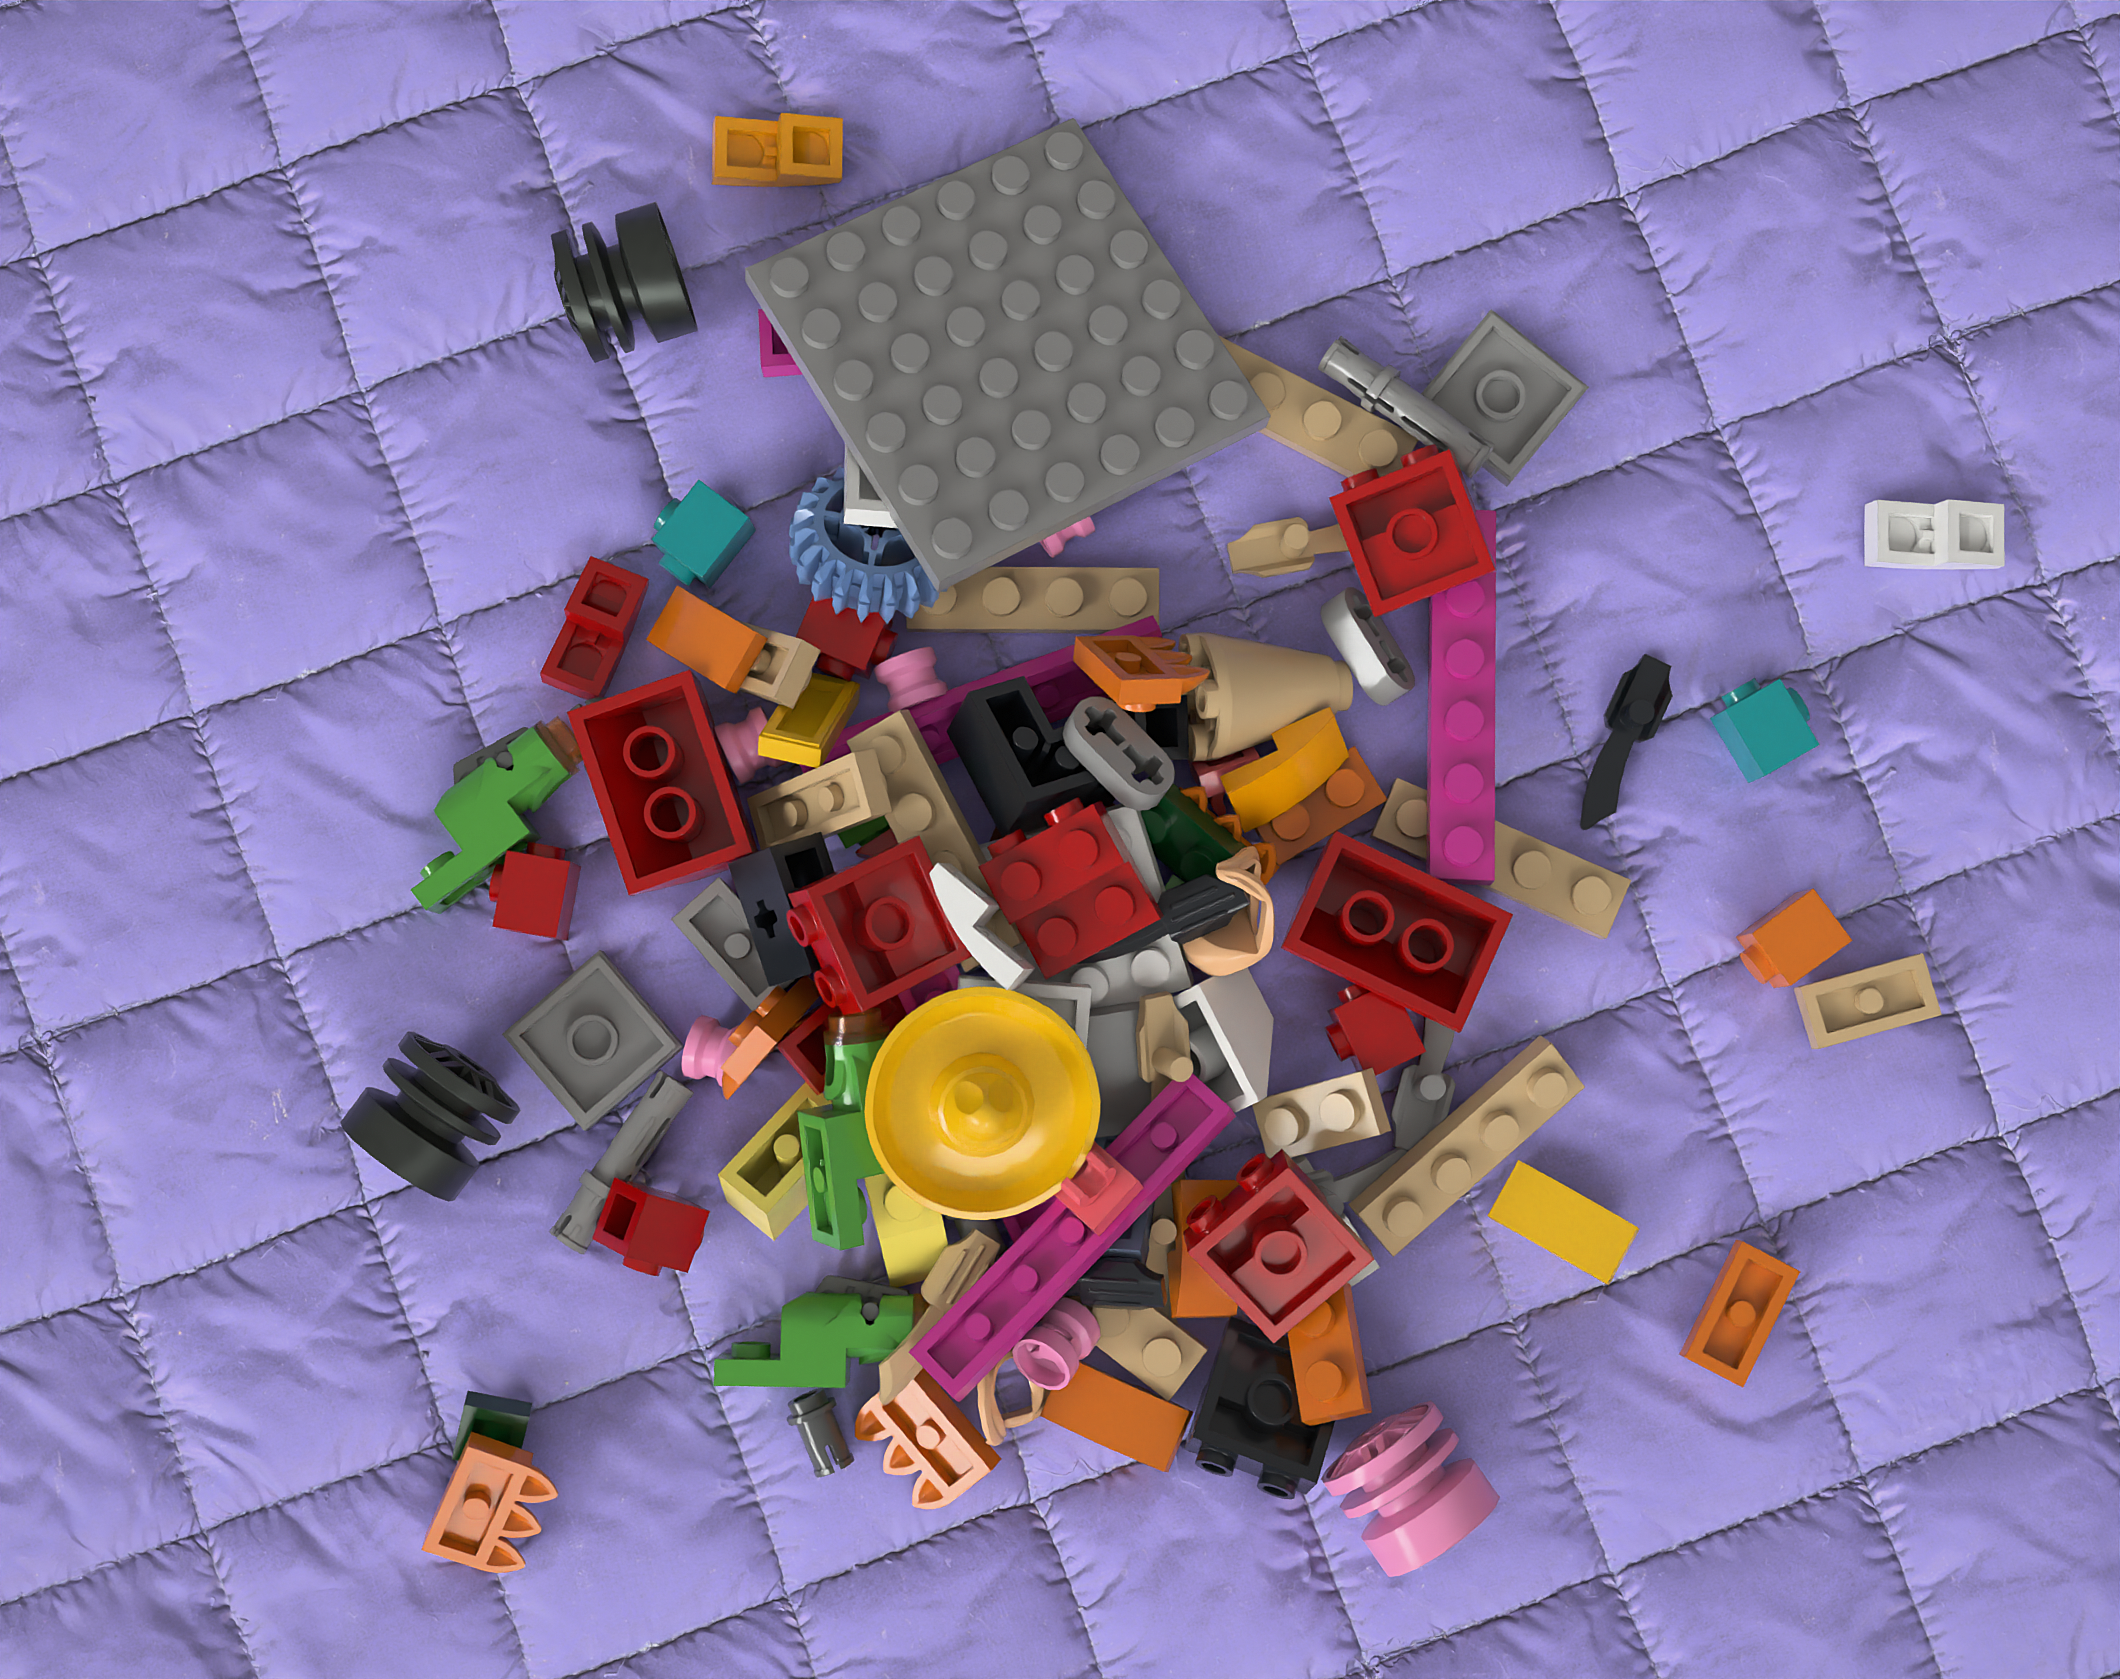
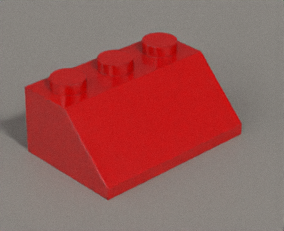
M690 669L567 712L629 896L710 877L730 870L729 863L758 852L726 755L715 732V723L701 682Z
M1335 831L1323 847L1298 901L1281 949L1460 1033L1513 914L1345 834Z

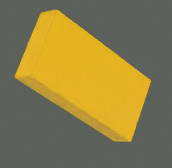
M812 673L808 686L799 695L794 708L779 704L759 735L758 755L814 768L822 766L859 704L860 684Z

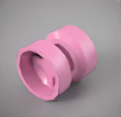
M1061 1297L1035 1324V1327H1032L1014 1346L1012 1351L1013 1360L1019 1371L1029 1381L1048 1390H1060L1068 1385L1077 1372L1079 1360L1088 1356L1098 1343L1101 1336L1100 1326L1094 1315L1085 1306L1075 1300Z

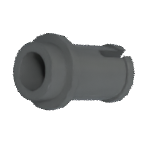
M823 1388L802 1394L787 1404L791 1415L787 1417V1422L791 1426H797L814 1467V1474L818 1478L835 1473L825 1450L827 1445L835 1464L839 1465L840 1469L847 1467L855 1460L853 1454L848 1449L832 1410L837 1404L835 1398H827Z

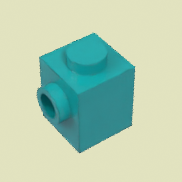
M698 479L682 501L674 498L661 511L654 523V529L658 532L652 538V541L660 552L664 554L658 563L666 571L687 586L696 578L711 589L756 529L747 515Z
M1755 678L1722 696L1721 698L1727 709L1710 718L1748 783L1770 774L1820 745L1807 724V721L1810 720V714L1804 700L1793 688L1789 687L1786 689L1781 679L1772 682L1762 689Z

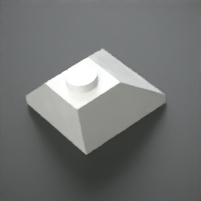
M1248 967L1233 974L1213 976L1174 996L1173 1002L1177 1010L1188 1021L1190 1058L1193 1063L1192 1073L1223 1100L1234 1113L1266 1098L1274 1017Z

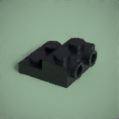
M1231 1316L1226 1322L1208 1382L1202 1389L1184 1450L1197 1454L1195 1464L1209 1473L1230 1477L1233 1475L1234 1469H1238L1259 1477L1257 1487L1261 1491L1281 1499H1294L1296 1491L1306 1495L1317 1484L1335 1421L1312 1426L1302 1422L1288 1337L1282 1336L1273 1343L1258 1326Z

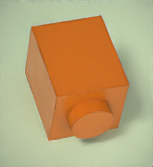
M1814 888L1796 892L1736 936L1745 949L1740 953V957L1748 971L1762 984L1769 981L1773 988L1793 985L1853 941Z

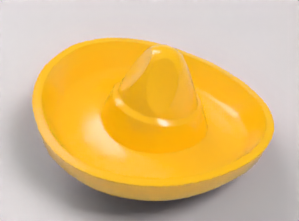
M977 986L950 991L934 997L909 1013L895 1026L885 1039L872 1064L866 1090L864 1113L869 1142L875 1157L890 1180L903 1193L924 1207L944 1215L969 1220H989L1016 1215L1045 1202L1061 1190V1183L1066 1177L1070 1179L1074 1177L1086 1160L1085 1157L1090 1152L1094 1143L1100 1118L1101 1100L1090 1055L1081 1039L1062 1017L1051 1008L1022 993L997 987Z

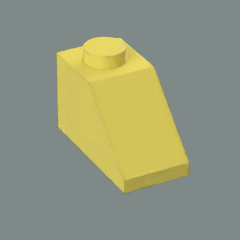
M806 1082L718 1174L726 1201L773 1241L808 1205L797 1111L832 1104L831 1100L827 1101L823 1093L816 1095Z
M886 1173L864 1178L890 1286L901 1287L925 1280L945 1246L948 1245L942 1214L928 1209L911 1199L890 1180Z

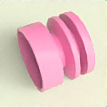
M1431 1400L1419 1403L1399 1414L1386 1417L1371 1426L1347 1446L1345 1452L1326 1469L1321 1478L1332 1496L1348 1493L1340 1505L1348 1519L1360 1517L1375 1510L1379 1511L1366 1526L1361 1538L1388 1577L1408 1573L1443 1554L1479 1526L1495 1509L1500 1498L1472 1458L1458 1460L1442 1467L1441 1464L1455 1449L1459 1438L1451 1428L1434 1432L1440 1426L1444 1417Z

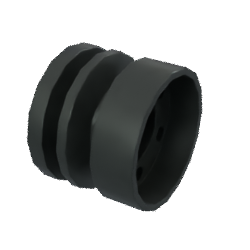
M656 202L617 213L615 215V226L618 244L610 247L606 246L600 232L592 221L582 224L583 237L588 252L584 255L579 254L568 229L551 234L555 257L554 277L558 292L573 331L577 333L585 344L594 363L609 359L611 356L605 329L613 327L624 353L634 351L633 320L644 318L651 334L658 343L698 331L682 272Z
M408 1031L398 1046L400 1051L418 1068L416 1069L398 1059L388 1058L382 1067L389 1079L401 1090L399 1094L395 1096L374 1087H366L342 1119L341 1126L356 1144L404 1180L434 1197L448 1202L454 1201L479 1168L477 1159L461 1141L467 1136L487 1145H496L501 1135L481 1114L484 1113L504 1124H511L521 1110L518 1104L501 1089L496 1079L475 1061L449 1045L433 1042L418 1033Z

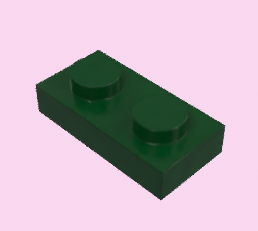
M1173 783L1157 806L1149 810H1140L1154 855L1185 882L1205 873L1217 876V863L1233 857L1242 848L1247 846L1233 838L1232 833L1222 825H1218L1210 814L1203 812L1195 801L1181 793V789Z

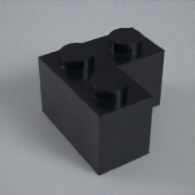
M1025 676L968 692L946 731L1002 838L1019 829L1026 833L1047 826L1048 823L1044 815L1079 797L1084 808L1099 801H1102L1104 806H1108L1116 799L1069 751L1063 738L1064 727L1053 730ZM1099 725L1093 728L1086 726L1087 731L1093 736L1100 732L1106 733Z

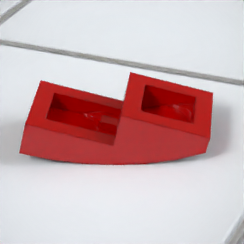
M590 556L564 609L566 621L540 672L542 682L585 700L604 697L635 626L649 586V579Z

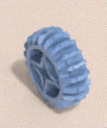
M839 466L832 480L818 477L815 485L812 486V492H803L802 498L797 504V511H795L794 517L790 521L789 536L791 539L789 556L791 557V564L797 566L796 574L799 577V584L812 585L811 592L815 602L832 598V606L836 615L847 607L855 609L860 622L869 615V612H879L883 620L888 624L891 618L894 617L895 610H899L912 619L919 610L920 604L932 608L935 601L939 599L940 592H947L948 588L940 592L936 591L899 529L844 524L845 469ZM879 535L877 549L872 550L873 536Z

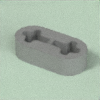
M1348 587L1321 606L1320 614L1328 634L1362 689L1374 702L1381 706H1387L1413 689L1415 678L1407 659L1381 617H1374L1368 599L1361 591L1354 587Z
M1088 697L1081 700L1075 707L1063 729L1064 742L1069 751L1124 806L1134 810H1149L1157 806L1174 782L1175 770L1168 755L1112 700L1103 697ZM1099 725L1106 733L1100 732L1093 736L1087 731L1086 726L1093 728ZM1145 771L1149 774L1151 780L1146 779L1139 783L1133 778L1132 773L1136 775Z

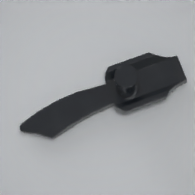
M1647 654L1642 655L1638 663L1631 670L1622 674L1603 715L1605 727L1612 732L1596 758L1588 779L1580 819V828L1582 830L1590 829L1600 820L1616 813L1620 784L1633 742L1641 743L1654 738L1673 697L1669 683V673L1672 666Z
M1205 873L1161 893L1157 903L1164 915L1161 919L1077 964L1094 963L1117 958L1137 951L1169 934L1172 941L1185 944L1227 926L1232 917L1239 910L1249 905L1250 901L1243 889L1222 881L1217 876Z
M1101 1256L1063 1295L1080 1296L1083 1305L1094 1308L1143 1310L1163 1308L1167 1303L1164 1274L1148 1269L1136 1258Z

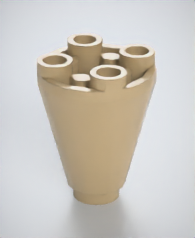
M1211 632L1182 634L1179 638L1178 652L1193 656L1192 661L1187 666L1199 667L1210 671L1209 676L1200 685L1182 694L1187 695L1188 760L1190 762L1220 759L1272 740V733L1327 707L1331 708L1335 716L1337 711H1347L1351 706L1353 699L1352 675L1349 666L1343 660L1333 661L1330 656Z

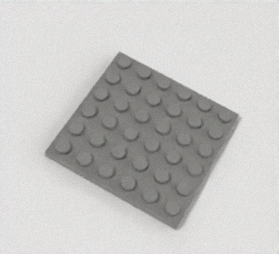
M1074 118L745 268V282L876 494L889 510L891 518L937 592L1266 428L1271 417Z

